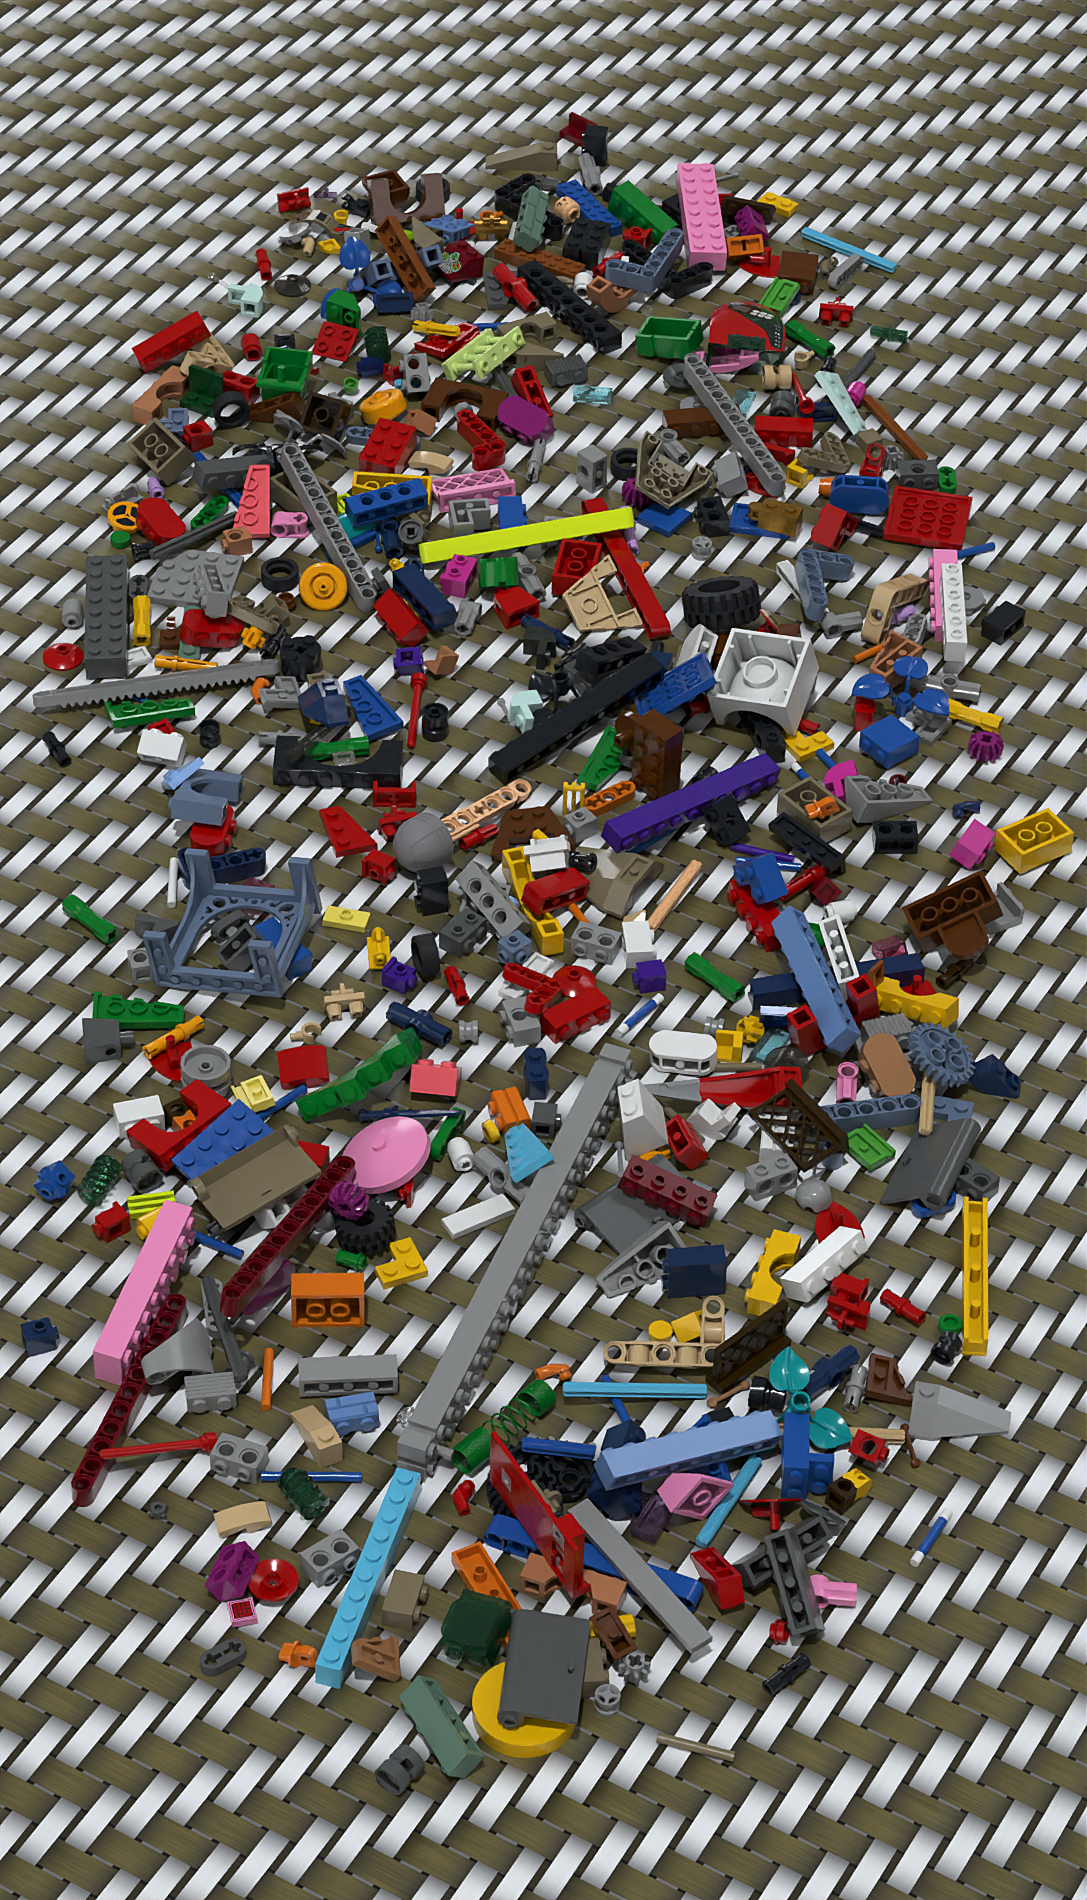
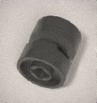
M786 390L775 392L771 398L769 416L793 417L796 404L795 396Z
M408 519L401 523L398 534L403 545L409 551H419L418 544L426 543L428 540L423 525L415 519Z
M137 1149L128 1153L121 1162L122 1171L139 1193H149L162 1182L163 1173L143 1149Z
M400 1744L390 1754L389 1759H386L375 1770V1777L387 1792L393 1795H400L409 1786L410 1780H414L424 1770L425 1764L421 1756L413 1748Z

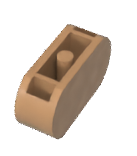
M878 1033L871 1036L860 1049L859 1065L864 1073L867 1072L871 1080L869 1084L872 1091L877 1093L879 1098L909 1094L915 1086L916 1077L896 1038L887 1033Z

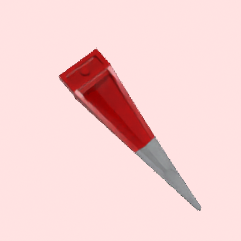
M785 1066L700 1079L644 1085L653 1096L699 1103L709 1098L715 1105L728 1107L735 1102L741 1109L748 1110L753 1109L785 1089V1083L791 1079L803 1089L801 1068ZM786 1098L777 1102V1106L789 1107L790 1104Z

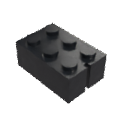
M575 218L563 246L562 257L579 262V254L582 252V264L586 265V270L592 271L595 266L602 262L609 246L611 223L588 220L586 218Z

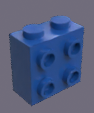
M891 714L860 731L859 747L888 769L918 752L920 736Z

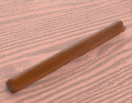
M870 394L863 397L862 403L915 460L928 459V455Z

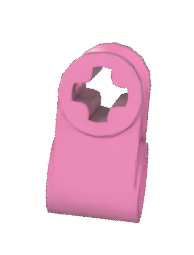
M276 512L273 515L270 532L278 538H306L310 534L307 527L308 515L303 512Z

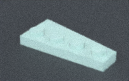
M819 370L814 375L853 435L857 436V433L867 430L864 420L860 417L839 375Z

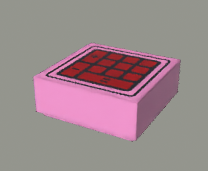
M252 1597L227 1602L232 1628L258 1623Z

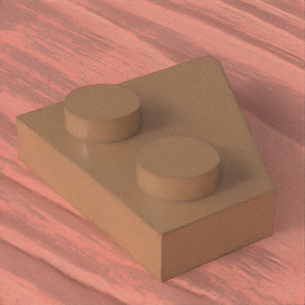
M394 1635L384 1640L381 1637H373L372 1639L359 1638L351 1644L353 1666L396 1682L401 1677L398 1636Z

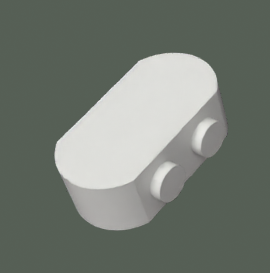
M702 624L697 625L684 641L676 667L703 651L710 662L718 635Z
M662 1030L655 1033L649 1041L650 1064L657 1071L704 1076L714 1071L717 1065V1043L710 1035Z

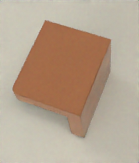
M420 409L408 411L404 424L415 426L417 431L426 436H431L437 419Z
M440 646L435 660L424 661L423 665L435 675L452 674L459 655L447 646Z

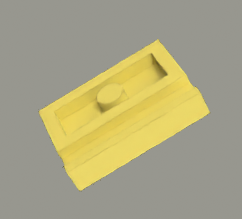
M262 1075L241 1082V1086L236 1088L234 1085L230 1086L236 1101L240 1099L254 1113L264 1111L276 1105Z

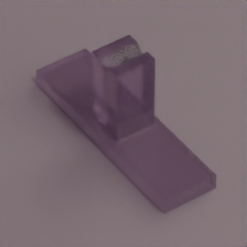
M324 188V192L314 191V198L337 199V192H329V188Z

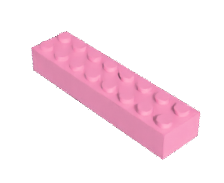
M678 163L676 186L680 202L679 207L681 209L688 267L700 262H709L713 265V270L725 271L727 248L714 164Z
M165 1199L93 1349L96 1379L121 1385L161 1308L162 1302L170 1293L169 1287L171 1283H175L177 1280L178 1268L180 1264H184L186 1261L189 1245L192 1246L195 1242L196 1232H194L196 1219L193 1218L192 1207Z

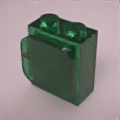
M463 1589L460 1598L452 1603L441 1627V1634L443 1636L439 1644L445 1651V1655L455 1661L460 1659L467 1660L476 1667H482L483 1665L493 1667L510 1629L512 1614L515 1609L507 1600Z

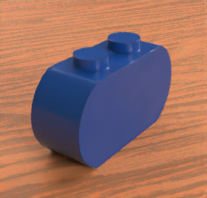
M839 475L831 482L830 504L848 513L878 515L888 507L889 485L881 477Z

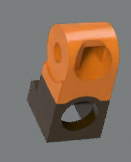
M181 1097L163 1105L165 1124L167 1126L170 1125L174 1131L188 1127L196 1119ZM177 1107L176 1111L171 1112L172 1108Z

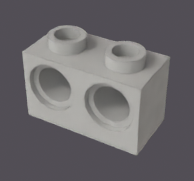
M426 353L403 355L402 361H399V370L403 372L404 379L401 380L402 391H405L406 396L427 394L430 389ZM408 362H416L418 368L411 369L408 366ZM417 380L420 383V387L413 388L410 382Z
M580 921L571 937L570 954L612 965L621 949L622 932Z
M787 1153L750 1165L745 1168L744 1187L755 1202L796 1188L798 1168Z
M223 1432L210 1453L211 1470L253 1484H257L261 1477V1471H264L269 1463L268 1447Z
M339 1529L300 1553V1569L317 1588H320L325 1584L333 1582L336 1577L346 1571H351L356 1567L359 1560V1547L342 1529Z

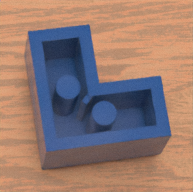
M774 853L756 856L732 866L734 878L739 885L750 884L751 895L757 905L768 903L789 894Z

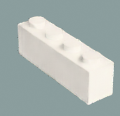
M840 915L818 921L840 991L846 1001V983L859 977V973Z
M843 1226L838 1227L780 1278L786 1297L808 1303L832 1282L834 1277L840 1275V1273L864 1254L868 1249L861 1230Z

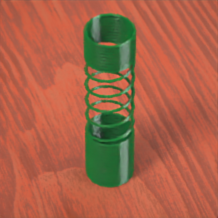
M535 1379L531 1382V1384L519 1392L517 1399H511L508 1406H502L500 1413H494L491 1416V1420L484 1421L482 1427H477L452 1448L455 1451L452 1458L454 1465L465 1474L474 1473V1471L490 1459L492 1432L484 1428V1425L491 1422L493 1431H495L493 1423L498 1425L506 1433L508 1441L503 1440L501 1437L500 1439L504 1443H509L510 1436L508 1432L513 1436H518L519 1434L516 1424L526 1429L528 1426L525 1417L530 1421H535L536 1416L543 1415L555 1405L556 1396L553 1389L540 1379ZM517 1400L521 1412L510 1406L512 1401ZM519 1401L530 1414L534 1415V1419L529 1418L523 1412ZM504 1408L509 1409V1414L513 1420L501 1414ZM510 1408L520 1414L526 1424L525 1427L515 1420ZM500 1415V1420L504 1428L497 1422L493 1421L494 1416ZM502 1416L507 1418L515 1426L517 1430L516 1434L512 1433L506 1427V1425L503 1422Z

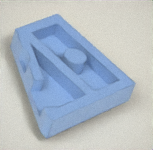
M197 757L178 769H171L163 776L164 780L161 784L167 790H174L205 763L200 757Z

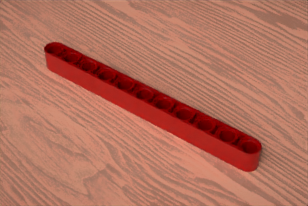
M602 497L582 500L581 502L583 515L609 511ZM616 530L594 534L597 542L602 543L604 555H610L617 569L615 576L632 608H636L648 638L652 640L670 636V623L621 531Z

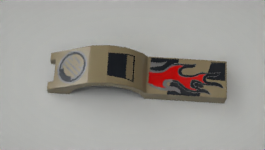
M311 210L295 216V220L289 224V226L300 222L318 224L327 231L331 239L334 238L345 242L344 232L356 228L338 223L334 217L322 210Z

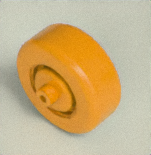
M387 389L377 391L360 404L359 410L365 423L376 425L380 417L392 420L402 414L407 408V403L401 390Z
M324 562L316 563L308 567L301 575L299 594L303 602L310 608L317 611H329L338 607L345 599L347 580L343 572L335 565Z

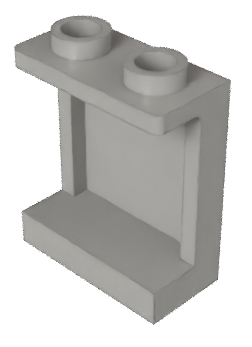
M1002 882L997 883L994 895L1004 916L985 924L989 935L1022 924L1025 912L1023 904L1014 897L1011 890Z

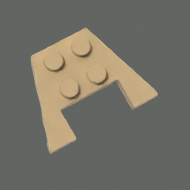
M610 555L605 556L600 563L595 565L583 578L579 579L562 595L579 632L638 628L643 625L636 608L616 615L599 582L600 579L617 572Z

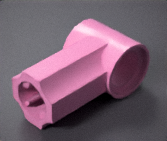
M851 1062L841 1063L838 1067L836 1104L856 1101L858 1067Z
M823 1575L810 1576L819 1609L827 1607L828 1604L856 1606L857 1583L832 1582Z

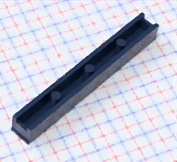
M918 953L855 963L859 976L867 973L879 960H883L884 977L900 981V987L912 985L913 976L920 975L922 983H924L925 966H923ZM830 966L829 968H830V970H831V972H832V974H833V976H834V978H835V980H836V983H837V985H838V982H837V979H836V976H835L833 967ZM794 972L749 979L750 992H748V997L752 1010H760L761 1006L779 1007L807 1002L802 996L803 991L800 985L795 980Z

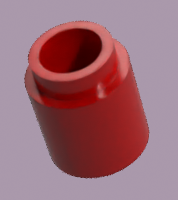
M253 333L244 335L241 338L244 356L250 361L259 359L262 353L259 337Z

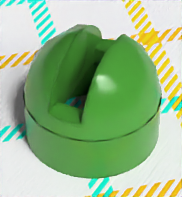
M353 377L346 378L343 382L344 391L347 394H354L358 389V380Z

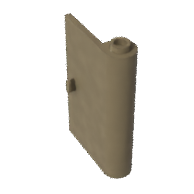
M285 1124L189 1181L196 1197L224 1231L229 1230L322 1175V1171L299 1146L297 1139L300 1137L294 1126L289 1127Z

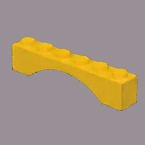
M523 846L502 850V871L508 884L511 885L514 897L520 903L521 912L532 924L530 931L541 955L547 956L562 953L564 948V932L558 919L554 918L549 912L537 915L521 901L526 883L535 880L531 872L530 860L524 855Z

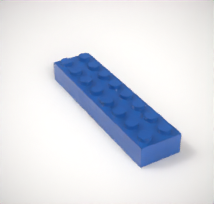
M576 179L556 185V195L559 198L567 196L580 205L579 218L611 223V237L622 234V224Z

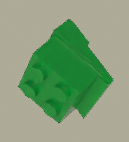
M268 346L256 383V387H261L262 401L291 391L298 392L303 399L308 390L309 374L313 368V351Z

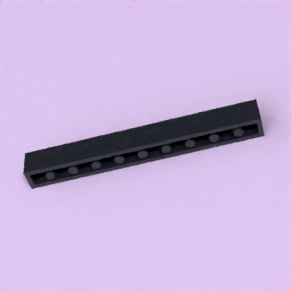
M649 652L638 656L632 663L623 666L611 677H606L600 684L590 688L579 698L573 699L570 704L558 709L549 718L541 720L538 725L526 730L520 737L511 740L499 751H494L488 757V770L505 786L663 681L665 666Z

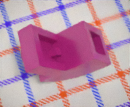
M852 759L833 766L824 778L825 788L845 804L844 779L846 776L859 775L854 760Z

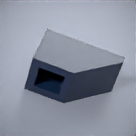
M991 1054L973 1064L976 1068L969 1081L983 1094L1015 1099L1019 1097L1020 1078L1011 1072L996 1056Z

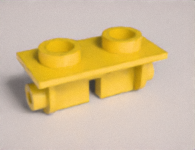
M376 927L372 931L371 937H367L369 969H383L391 959L389 936H385L382 928Z

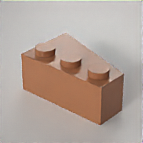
M890 630L888 638L882 644V649L877 653L870 666L869 674L883 676L885 683H889L893 689L907 678L898 676L894 672L893 666L895 661L904 656H918L922 658L923 647Z

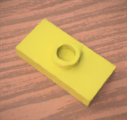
M328 905L322 920V926L365 933L371 919V913Z

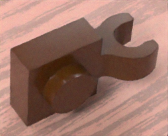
M167 617V630L160 629L159 649L179 650L180 636L179 630H176L175 617Z

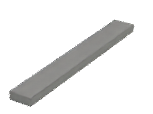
M588 1498L567 1510V1514L572 1513L590 1542L691 1654L712 1642L713 1636Z

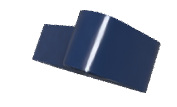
M189 847L180 849L177 853L178 871L184 886L190 890L191 879L184 855ZM251 848L210 857L215 881L219 884H228L259 877L267 871L266 852L261 848Z

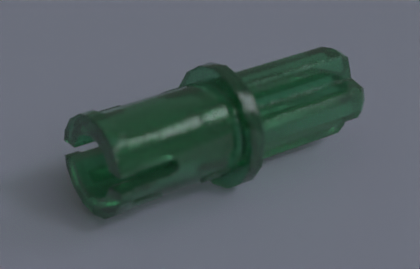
M872 326L870 335L887 338V341L895 340L906 343L908 331L894 329L892 326L889 328Z

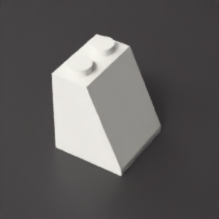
M636 1079L617 1087L625 1158L630 1160L632 1155L639 1156L669 1144L663 1107L641 1081Z

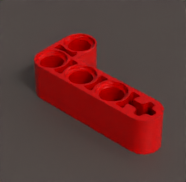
M466 409L460 410L457 413V432L473 447V470L480 472L504 464L505 442L474 412Z

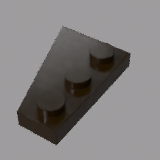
M725 195L720 206L723 228L737 225L734 217L746 205L762 215L765 224H770L776 207L772 204Z

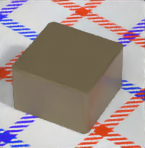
M873 428L857 433L856 444L864 453H866L870 444L877 443L882 445L883 438Z

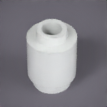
M586 272L578 273L575 276L573 292L582 299L588 298L586 285L593 280V277Z
M850 899L831 902L823 908L824 918L827 919L840 915L842 923L854 921L855 916H857L856 904L852 903Z
M461 1137L450 1140L447 1145V1153L454 1168L457 1171L471 1169L474 1166L472 1160L474 1154L469 1143Z

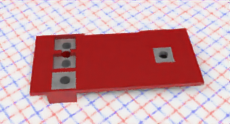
M495 1431L492 1432L490 1440V1482L536 1544L572 1599L590 1592L591 1584H586L583 1579L584 1530L572 1513L559 1518L555 1516L549 1503H546L498 1434Z

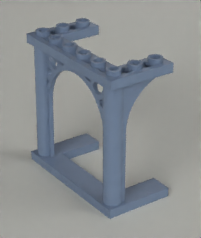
M187 848L184 855L191 879L189 899L183 919L171 943L169 944L166 932L145 930L142 936L155 985L159 987L281 998L284 993L282 980L313 914H320L323 909L312 859L290 857L288 866L294 890L219 884L215 881L208 850ZM238 909H258L272 914L282 925V935L275 950L272 941L250 940L248 949L254 973L183 966L200 930L209 921L221 914Z

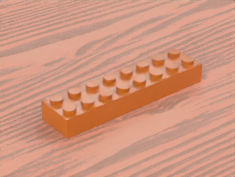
M479 1541L452 1552L451 1562L507 1652L512 1614L514 1611L522 1608Z

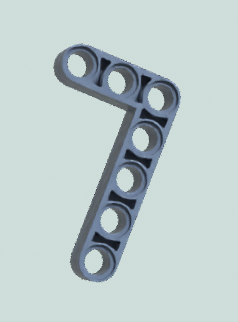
M678 228L669 229L644 266L618 259L606 261L605 279L614 285L649 293L655 291L683 249V231Z
M807 548L800 550L794 570L804 613L808 619L821 621L828 603L823 578L848 581L855 564L854 558L845 554Z
M905 1094L820 1107L848 1134L856 1128H862L865 1123L872 1130L915 1124L920 1118L921 1099L914 1094ZM810 1128L811 1134L817 1135V1130ZM819 1142L818 1149H828L832 1145L827 1142ZM836 1152L822 1161V1165L829 1170L841 1168L844 1153Z

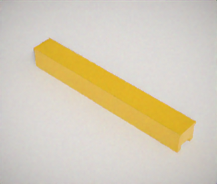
M964 1196L962 1355L986 1356L988 1346V1198H983L982 1202L969 1201V1197Z

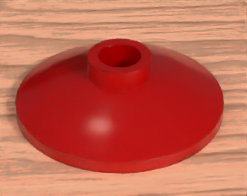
M72 643L53 644L43 653L44 664L56 671L75 669L84 660L82 649Z
M570 965L562 967L552 977L563 983L562 996L572 998L596 986L595 975L589 969L582 966Z
M266 1559L257 1563L248 1583V1588L255 1597L263 1601H282L296 1591L299 1583L298 1572L287 1561Z

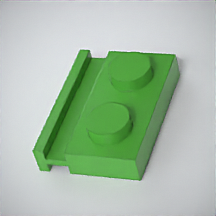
M775 277L759 304L783 316L799 291L800 285L797 282L786 279L780 280L778 277Z
M866 1123L863 1124L862 1128H856L847 1134L849 1141L848 1152L869 1171L887 1162L888 1158L895 1157L896 1150Z

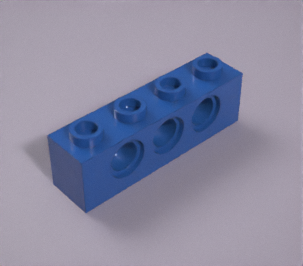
M420 478L345 498V513L353 528L428 508V493Z

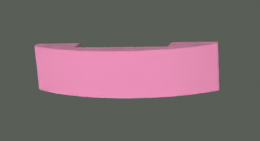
M760 346L742 347L740 354L706 357L705 351L695 352V354H698L712 373H725L743 369L758 361L761 348Z

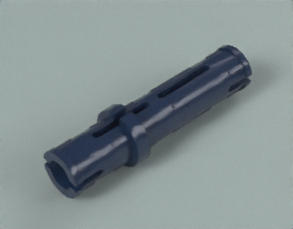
M527 613L524 614L525 616H522L520 621L522 626L548 629L555 635L556 644L566 650L573 648L575 639L563 634L560 629L550 627Z

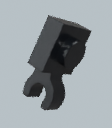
M350 194L342 196V200H345L341 205L342 208L350 209L351 214L367 218L370 215L369 201L360 198L355 201Z

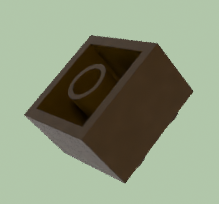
M310 391L299 422L304 428L302 432L312 436L323 433L340 442L351 406L346 401Z

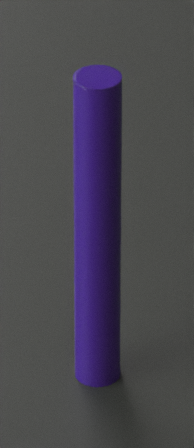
M736 842L732 843L730 848L732 851L754 856L774 853L776 861L793 863L795 861V856Z

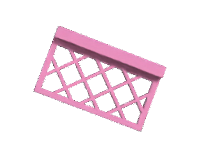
M503 468L433 479L432 494L438 502V510L440 513L448 512V503L451 500L488 498L490 505L498 503V496H516V484L513 479L510 480Z

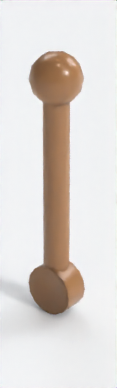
M744 1380L740 1386L719 1397L709 1398L707 1406L714 1408L721 1400L742 1389H749L750 1382Z

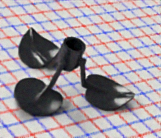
M251 443L239 445L232 450L233 456L247 448H254L256 451H261L262 454H273V464L276 466L274 476L284 471L281 462L278 463L276 450L283 448L284 444L266 446L265 443ZM309 444L299 446L301 450L315 449L323 452V448L320 445Z
M533 671L529 680L528 690H537L542 701L550 697H555L553 710L541 708L532 713L534 717L532 727L538 725L541 720L552 716L558 709L559 696L567 695L570 689L576 698L580 697L574 688V684L569 683L567 672L557 671L551 677Z

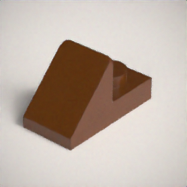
M612 1605L589 1617L591 1625L602 1641L606 1654L615 1662L638 1650L637 1645Z

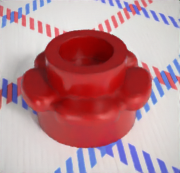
M777 1619L775 1623L770 1625V1639H774L777 1645H779V1642L786 1643L788 1641L790 1631L787 1622Z

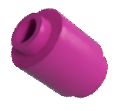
M860 381L850 383L846 389L853 404L857 407L866 395L865 385Z

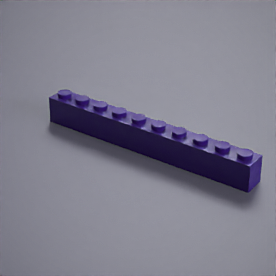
M763 753L606 821L601 837L616 853L629 850L634 845L641 842L645 843L650 838L657 835L661 836L666 831L673 828L677 829L689 821H695L698 817L704 815L702 808L721 796L732 794L735 801H741L746 796L757 794L762 789L774 786L778 781L781 768L766 753Z

